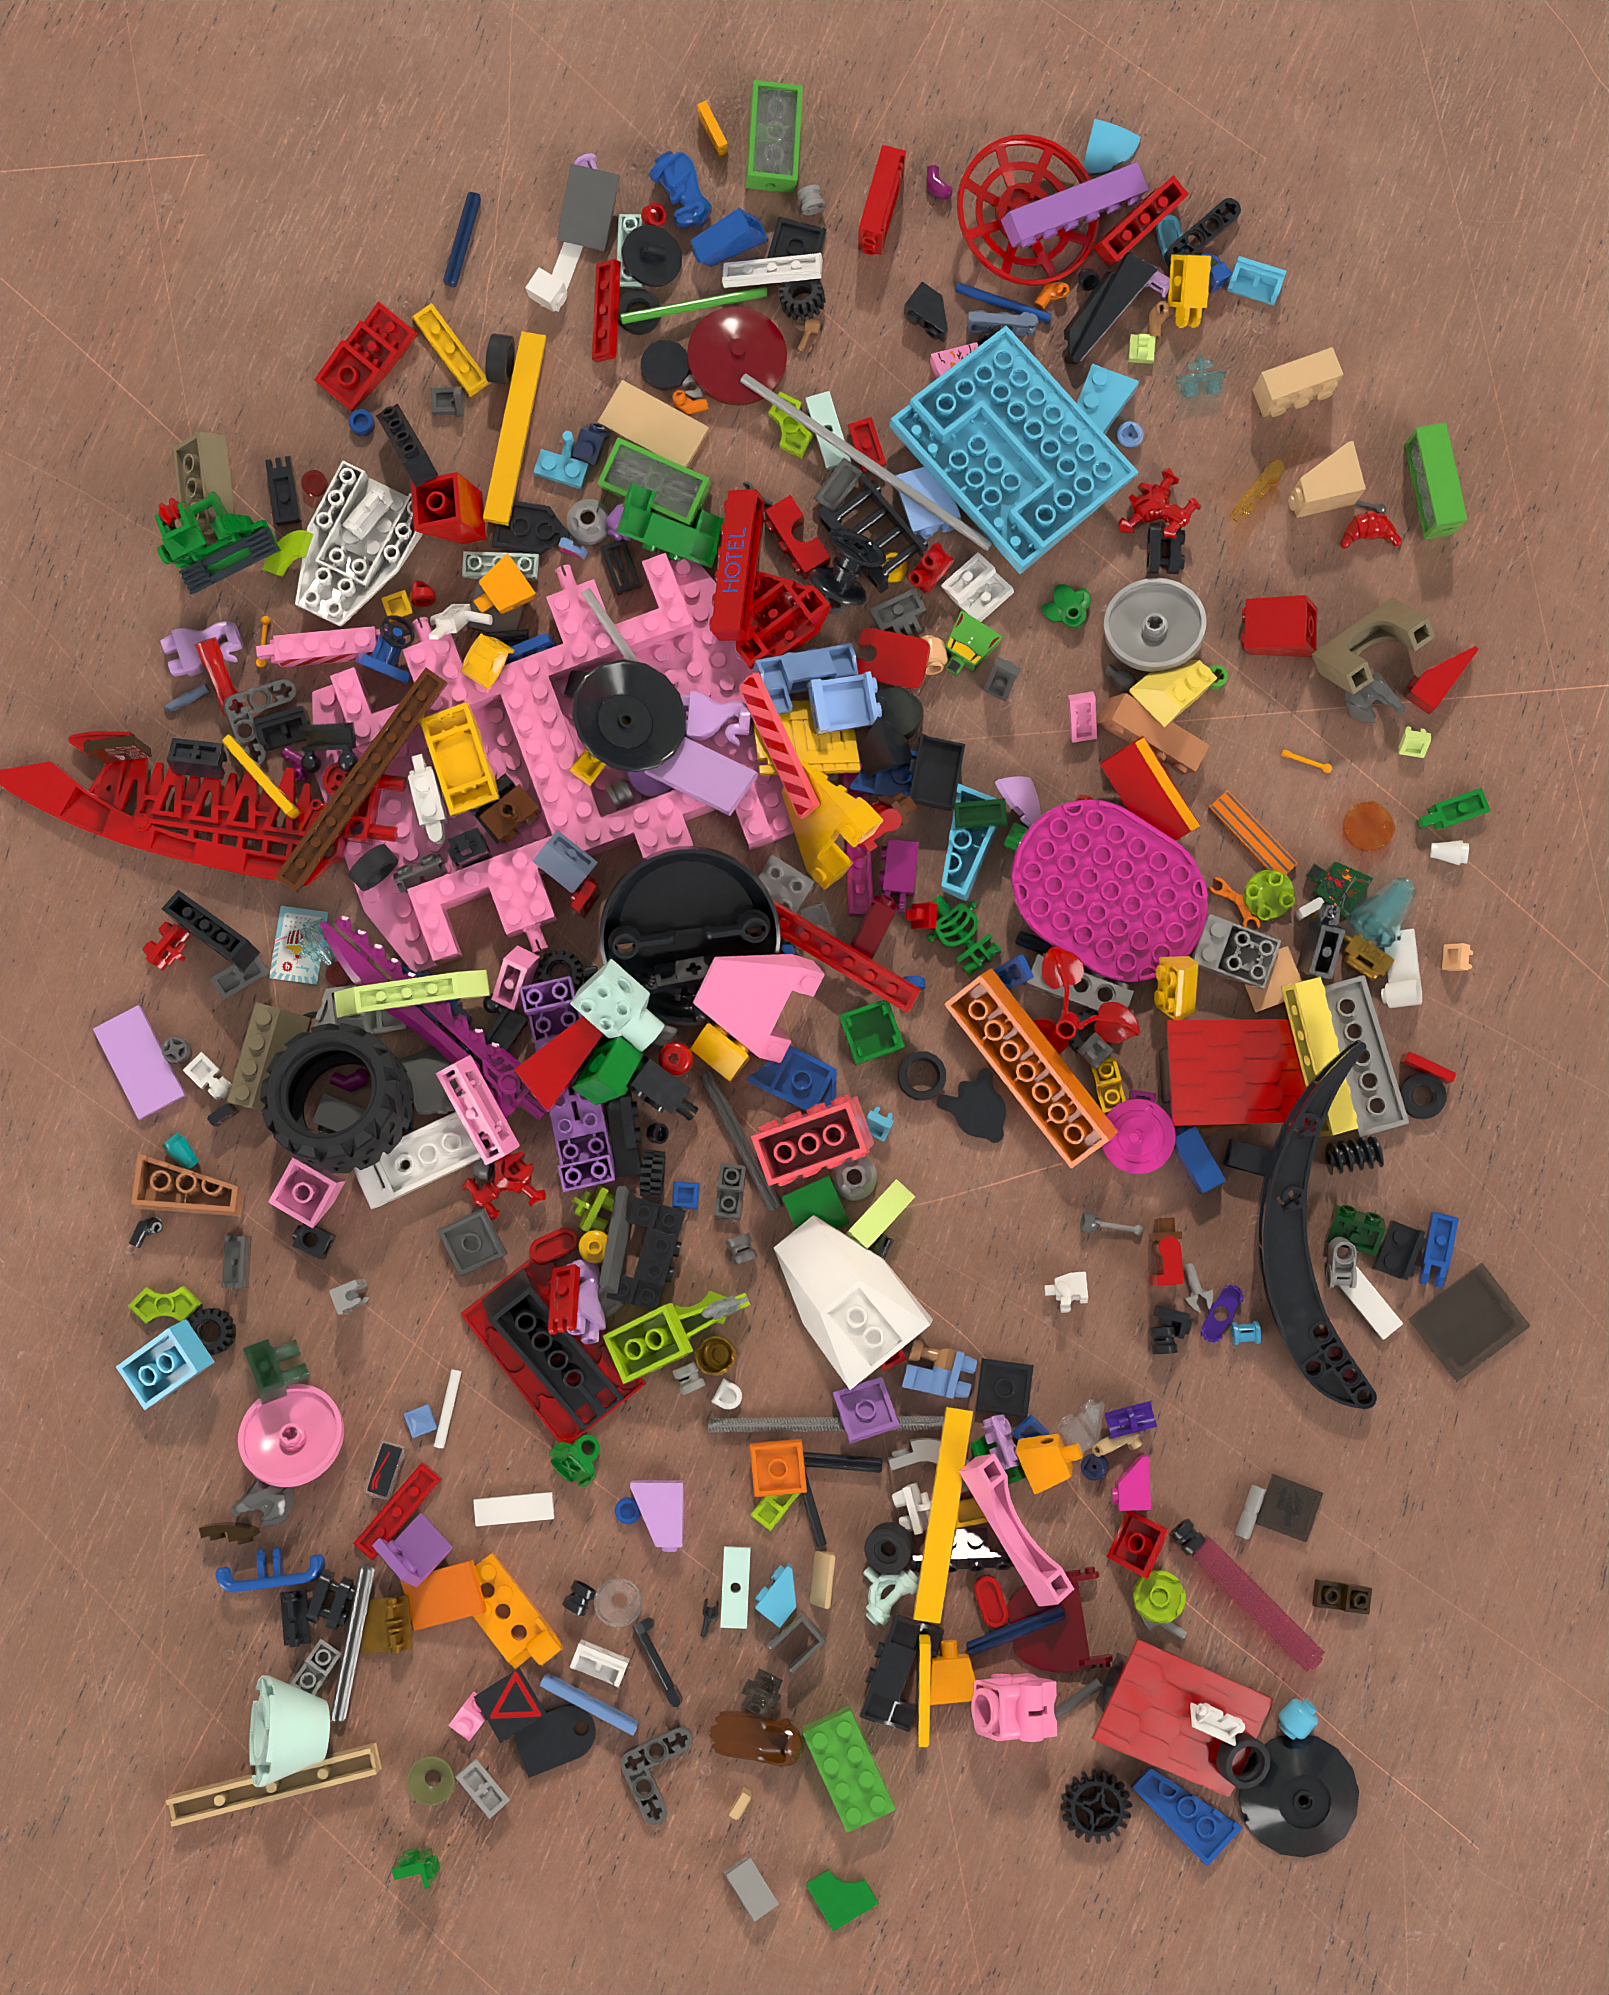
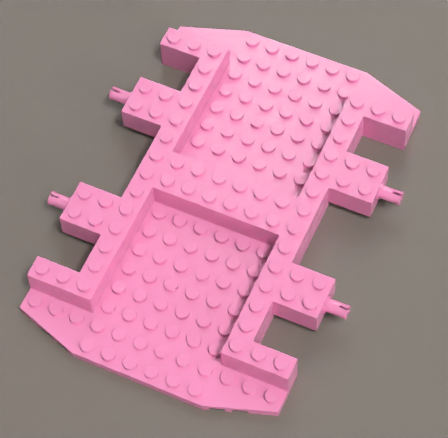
M664 553L642 561L644 573L658 609L615 624L638 661L646 663L666 675L680 695H690V691L704 693L718 703L738 701L746 704L739 686L752 673H755L754 669H750L737 652L736 641H719L709 628V620L713 616L712 596L716 593V582L701 564L683 557L680 558V561L674 559L668 561L667 555ZM563 565L566 576H564L561 566L555 570L562 591L546 597L563 644L504 665L500 675L489 690L460 673L463 661L451 633L444 634L440 639H429V634L432 631L428 618H420L423 628H421L417 619L412 622L419 643L402 649L414 683L425 667L448 683L425 717L468 702L479 727L483 747L494 772L495 780L506 773L516 786L519 784L542 811L538 815L540 818L529 827L525 825L518 831L520 834L513 841L497 844L470 810L450 816L443 794L450 824L444 825L446 842L441 845H435L429 839L427 830L419 825L408 779L409 771L414 770L412 756L419 754L424 756L427 767L432 766L436 772L421 723H419L384 773L406 777L407 786L404 792L381 790L376 824L398 827L396 842L373 839L372 844L346 841L344 851L349 871L365 853L380 844H385L399 859L394 870L375 887L366 891H362L356 884L355 887L364 912L407 966L415 972L420 971L422 973L463 957L447 909L490 893L492 894L506 935L509 938L526 933L532 953L540 952L537 942H539L542 951L548 949L541 927L558 919L542 878V874L546 872L537 866L533 859L556 830L560 831L589 856L637 839L642 856L645 858L667 848L694 846L685 821L717 810L674 788L670 792L655 798L645 797L631 785L628 771L613 769L608 765H605L591 786L569 771L586 749L578 738L572 719L573 698L564 695L570 672H590L602 663L625 659L581 594V592L590 587L605 610L594 579L577 585L570 565ZM353 667L331 675L332 685L312 692L313 724L354 722L357 748H353L352 752L356 754L359 760L399 704L375 713L363 679ZM686 711V720H688L689 712ZM752 715L749 735H735L740 741L739 746L730 742L725 735L726 728L729 725L739 722L737 717L730 719L712 737L706 740L694 741L757 772V779L734 810L749 851L795 834L781 793L784 785L780 776L759 774L758 766L767 765V761H758ZM342 750L315 751V754L321 760V767L315 773L325 803L330 801L332 795L325 790L323 775L330 765L338 762ZM624 778L635 800L632 802L627 801L622 804L621 808L616 809L605 787L609 784L615 785L619 779ZM356 825V827L354 828V834H361L363 832L364 825ZM477 827L484 835L493 858L466 868H462L460 865L456 866L447 851V848L450 847L448 839ZM428 854H434V856L441 854L442 862L439 865L444 863L448 873L428 882L424 876L419 877L422 884L407 889L408 893H400L397 886L400 881L394 882L393 874L397 873L396 870L406 864L413 866L420 863V859Z

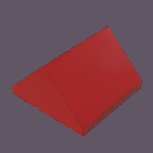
M1126 1511L1106 1557L1148 1579L1169 1533V1529L1134 1511Z

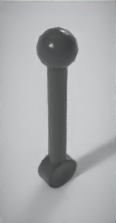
M1359 500L1355 503V505L1375 510L1376 513L1383 514L1386 511L1384 504L1373 505Z

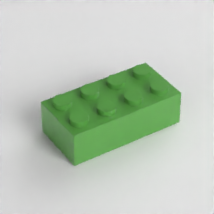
M851 1705L845 1706L802 1727V1734L847 1833L896 1810L895 1802Z

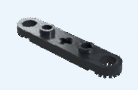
M749 949L737 950L735 952L727 951L654 965L651 968L636 969L630 976L636 981L640 978L649 979L648 985L642 986L650 994L702 984L714 957L753 956L756 953ZM692 968H696L697 975H692Z

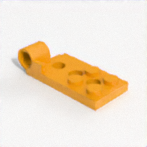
M493 1552L475 1566L480 1587L483 1583L492 1584L494 1595L491 1597L483 1596L487 1611L473 1617L514 1669L518 1668L531 1656L542 1666L563 1649L556 1633ZM499 1604H506L510 1607L511 1613L509 1617L501 1618L498 1616L496 1608ZM515 1625H523L526 1628L527 1635L525 1638L518 1639L514 1637L512 1630Z

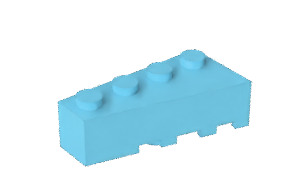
M1092 364L1077 404L1098 428L1106 434L1111 424L1136 392L1139 381Z
M958 784L955 803L992 800L996 798ZM953 811L948 851L941 884L944 893L967 901L999 826L956 830Z

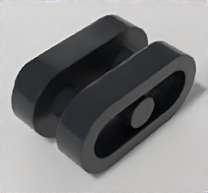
M1149 523L1147 533V573L1158 574L1160 566H1166L1167 574L1178 575L1179 570L1184 569L1185 555L1181 554V545L1185 543V530L1179 528L1175 533L1177 535L1176 538H1165L1163 531H1161V524ZM1161 542H1167V556H1160Z
M324 1569L317 1583L306 1620L317 1624L321 1616L327 1619V1628L337 1630L339 1626L343 1627L347 1620L349 1612L345 1611L348 1601H353L355 1592L354 1579L344 1576L341 1582L338 1583L333 1581L335 1573ZM329 1591L336 1593L331 1608L325 1607Z

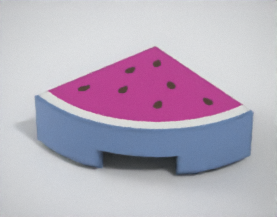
M561 537L559 543L561 553L586 559L588 551L585 547L575 546L572 540Z

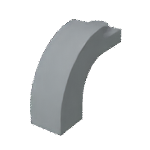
M930 1437L911 1439V1451H907V1448H901L892 1452L893 1456L888 1458L891 1469L895 1470L920 1461H930L937 1464L941 1440ZM967 1458L965 1460V1466L969 1463ZM964 1479L962 1480L961 1493L969 1490Z

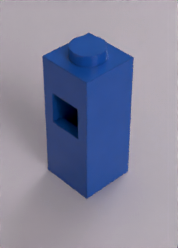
M1182 1126L1175 1130L1176 1141L1174 1150L1199 1194L1205 1193L1225 1182L1226 1180L1197 1128L1194 1126L1188 1129L1187 1126Z

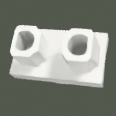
M914 1482L892 1494L896 1508L907 1505L909 1515L899 1518V1524L909 1532L914 1531L915 1535L927 1530V1520L931 1506L928 1493H920L918 1483Z

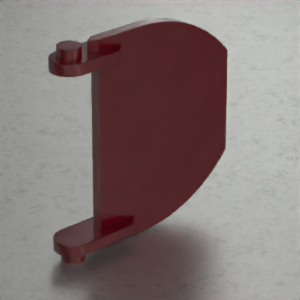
M1094 1566L1085 1567V1572L1080 1573V1570L1064 1571L1074 1587V1590L1058 1604L1063 1607L1066 1618L1013 1640L1016 1656L1033 1667L1050 1672H1072L1096 1668L1095 1664H1100V1668L1110 1667V1662L1113 1661L1111 1654L1090 1656L1080 1598L1078 1581L1099 1578V1571H1095ZM1025 1584L1013 1595L1007 1604L1010 1624L1057 1605L1038 1606Z

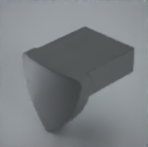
M462 386L431 388V413L433 416L457 415L460 417L464 415L465 400Z

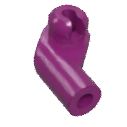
M928 166V191L937 198L949 199L953 192L952 187L939 179L938 166Z
M286 747L281 757L292 763L293 768L296 770V781H305L309 773L301 768L303 755Z
M363 1068L357 1069L356 1073L348 1077L334 1072L330 1079V1084L352 1092L365 1086L369 1073Z

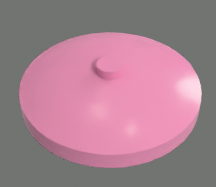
M288 1384L277 1387L257 1399L246 1412L238 1434L240 1456L249 1471L266 1484L277 1487H294L308 1483L324 1473L338 1456L344 1438L343 1418L330 1396L314 1386Z

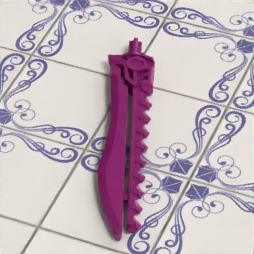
M342 916L337 918L335 923L338 928L362 949L360 952L328 922L320 923V927L334 955L357 987L392 982L368 960L370 957L396 981L417 978V974L411 972L403 974L400 960L395 958L387 960L383 946L378 944L370 946L367 932L362 930L354 932L350 918ZM442 1001L422 1004L482 1060L483 1074L497 1089L498 1093L486 1080L485 1082L505 1119L519 1105L538 1121L546 1115L547 1111L530 1094L529 1088L514 1071V1069L521 1065L516 1058L504 1048H501L500 1044L493 1042L489 1045L486 1044L484 1031L477 1028L471 1031L467 1016L459 1014L454 1017L450 1002ZM412 1005L384 1010L427 1040L452 1064L470 1055L419 1006ZM473 1058L476 1066L478 1067L482 1075L481 1064L475 1058Z

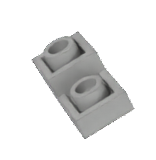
M320 1639L290 1685L315 1695L342 1653Z

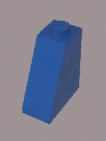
M738 208L690 241L694 247L692 252L699 263L712 267L769 241V238L759 218Z

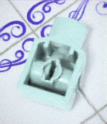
M612 959L579 988L570 1003L608 1038L623 1036L640 1052L646 1049L664 1028V1024L647 1009L650 993Z

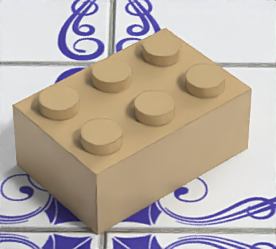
M1331 347L1262 372L1253 388V393L1262 416L1271 415L1276 417L1286 412L1288 408L1294 406L1295 409L1302 408L1309 404L1310 400L1316 398L1324 400L1332 396L1333 391L1344 374L1334 349Z

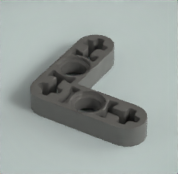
M279 679L230 695L223 702V710L233 738L240 744L241 742H250L255 739L256 743L250 744L253 751L259 752V755L256 756V762L259 765L265 759V751L260 743L252 713L292 700L296 694V687L290 680ZM282 683L284 687L290 688V691L286 692L287 697L280 694L273 696L276 700L275 702H272V695L267 689L271 687L272 692L281 689L280 684ZM257 691H262L266 695V702L262 706H258L253 702V695ZM247 695V702L252 708L251 710H248V705L238 708L239 713L237 714L234 710L229 709L233 699L236 702L246 701L243 696ZM242 723L248 724L251 728V733L247 738H241L237 733V728ZM248 745L243 746V748L248 753H250Z
M676 1726L627 1750L622 1756V1771L644 1819L649 1824H660L667 1815L666 1802L650 1768L690 1748L693 1735L686 1726ZM680 1732L682 1736L687 1735L685 1745L677 1742L671 1747L674 1751L669 1752L668 1743L664 1738L668 1737L670 1743L676 1739V1733ZM655 1743L661 1744L664 1747V1754L658 1758L653 1757L649 1751L650 1746ZM644 1749L645 1757L649 1763L646 1764L644 1758L637 1763V1768L635 1769L632 1765L627 1766L626 1763L629 1761V1756L632 1755L634 1759L642 1756L640 1750ZM643 1779L648 1780L652 1786L651 1791L646 1794L640 1793L637 1790V1783ZM654 1794L657 1796L653 1798L654 1806L656 1808L661 1807L662 1809L657 1818L654 1814H649L651 1811L649 1800L645 1804L642 1801L651 1798Z

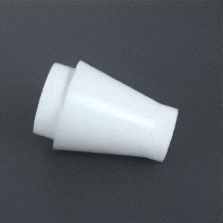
M1463 840L1431 844L1430 858L1440 859L1459 866L1460 863L1467 864L1469 843H1463Z

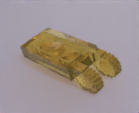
M1280 459L1273 460L1234 507L1230 514L1231 519L1238 522L1242 516L1247 518L1255 508V505L1252 504L1257 497L1262 499L1271 488L1267 484L1276 483L1285 469V465Z

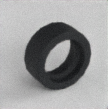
M496 333L491 335L485 362V375L488 382L506 385L509 383L515 356V343L512 336Z
M380 844L365 853L352 866L348 876L362 891H366L384 880L394 870L399 859L385 844Z
M917 1051L908 1055L902 1061L898 1070V1083L901 1090L914 1100L926 1101L934 1098L942 1091L946 1082V1069L943 1062L936 1055L927 1051ZM918 1061L931 1063L937 1072L935 1085L926 1091L913 1089L907 1080L909 1067Z
M1238 1733L1235 1735V1746L1225 1741L1222 1742L1217 1752L1216 1764L1223 1778L1240 1789H1250L1258 1785L1266 1777L1270 1768V1755L1268 1749L1258 1739L1247 1733ZM1247 1746L1252 1747L1255 1754L1251 1767L1240 1775L1234 1774L1232 1762L1235 1755Z

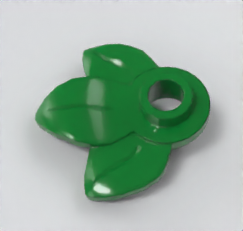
M1057 584L1053 591L1054 601L1041 605V611L1051 622H1063L1069 628H1079L1086 620V610L1091 604V596L1086 588L1080 589L1075 593L1068 585ZM1071 613H1077V614H1078V615L1075 616V617L1069 616V614H1071Z

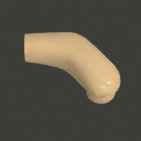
M1135 1432L1112 1439L1108 1436L1092 1446V1451L1096 1456H1102L1126 1443L1130 1450H1134L1142 1445L1141 1440L1138 1438L1140 1434Z

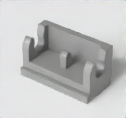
M355 1279L329 1290L338 1315L349 1314L353 1312L352 1309L369 1301L370 1297H364L361 1300V1298H357L359 1295L356 1293L357 1290H362L367 1286L365 1279Z
M473 1759L463 1770H460L455 1775V1778L489 1819L510 1801L477 1759Z
M744 1857L722 1871L754 1922L779 1905L750 1857L747 1859Z

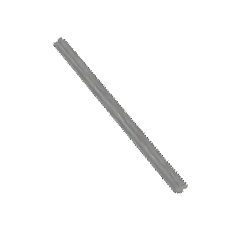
M897 1416L901 1431L902 1429L905 1431L906 1428L907 1431L909 1428L910 1431H912V1428L914 1431L915 1429L918 1431L919 1428L920 1430L922 1428L923 1430L925 1428L927 1430L929 1428L930 1430L932 1428L933 1430L935 1428L936 1430L938 1428L941 1430L943 1428L944 1416H926V1418L925 1416H913V1418L912 1416H900V1418ZM761 1417L760 1420L759 1418L757 1420L756 1418L754 1420L752 1418L750 1420L749 1418L747 1420L746 1418L744 1420L743 1418L741 1420L739 1418L737 1420L736 1418L734 1420L733 1418L731 1420L730 1418L728 1420L726 1418L724 1420L723 1418L721 1420L718 1418V1421L717 1418L715 1420L713 1418L710 1420L709 1418L708 1433H716L717 1431L718 1433L720 1431L721 1433H726L727 1431L743 1432V1430L744 1432H756V1430L757 1432H769V1430L770 1432L772 1430L773 1432H778L779 1430L781 1432L782 1429L783 1432L785 1430L787 1432L793 1430L794 1432L795 1429L796 1432L798 1430L800 1432L806 1430L807 1432L808 1429L809 1432L811 1430L813 1432L816 1430L817 1432L818 1429L819 1432L821 1429L822 1431H831V1429L832 1431L834 1429L835 1431H844L840 1417L838 1419L837 1417L835 1419L834 1417H825V1419L824 1417L822 1419L821 1417L819 1419L818 1417H812V1419L809 1417V1420L808 1417L806 1419L804 1417L802 1419L801 1417L799 1419L796 1417V1420L794 1417L793 1419L791 1417L788 1419L787 1417L786 1420L784 1417L783 1420L781 1417L780 1419L778 1417L775 1419L774 1417L773 1420L771 1417L770 1420L768 1417L767 1419L765 1417L762 1419Z

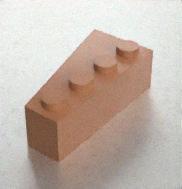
M1127 693L1109 698L1096 721L1097 726L1129 743L1144 736L1159 759L1172 765L1171 768L1180 774L1196 772L1210 746L1172 721L1164 727L1138 700Z
M138 1153L131 1205L138 1209L242 1217L245 1191L240 1187Z

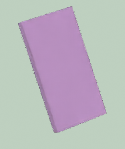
M684 737L673 757L658 768L644 771L646 775L729 816L758 777L756 771Z
M140 1005L93 1028L138 1119L141 1120L187 1096L170 1062L162 1055V1046Z

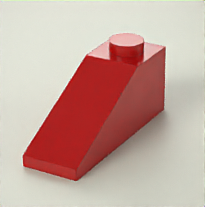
M1474 646L1426 670L1419 677L1414 675L1406 686L1409 691L1404 697L1427 714H1430L1437 708L1479 648Z

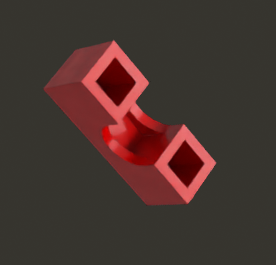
M791 495L765 510L766 519L764 524L771 534L775 532L779 538L777 544L783 554L788 553L793 560L790 564L797 575L802 574L806 580L809 578L810 571L814 568L827 567L831 564V557L818 537L808 542H800L793 537V531L804 523V515Z

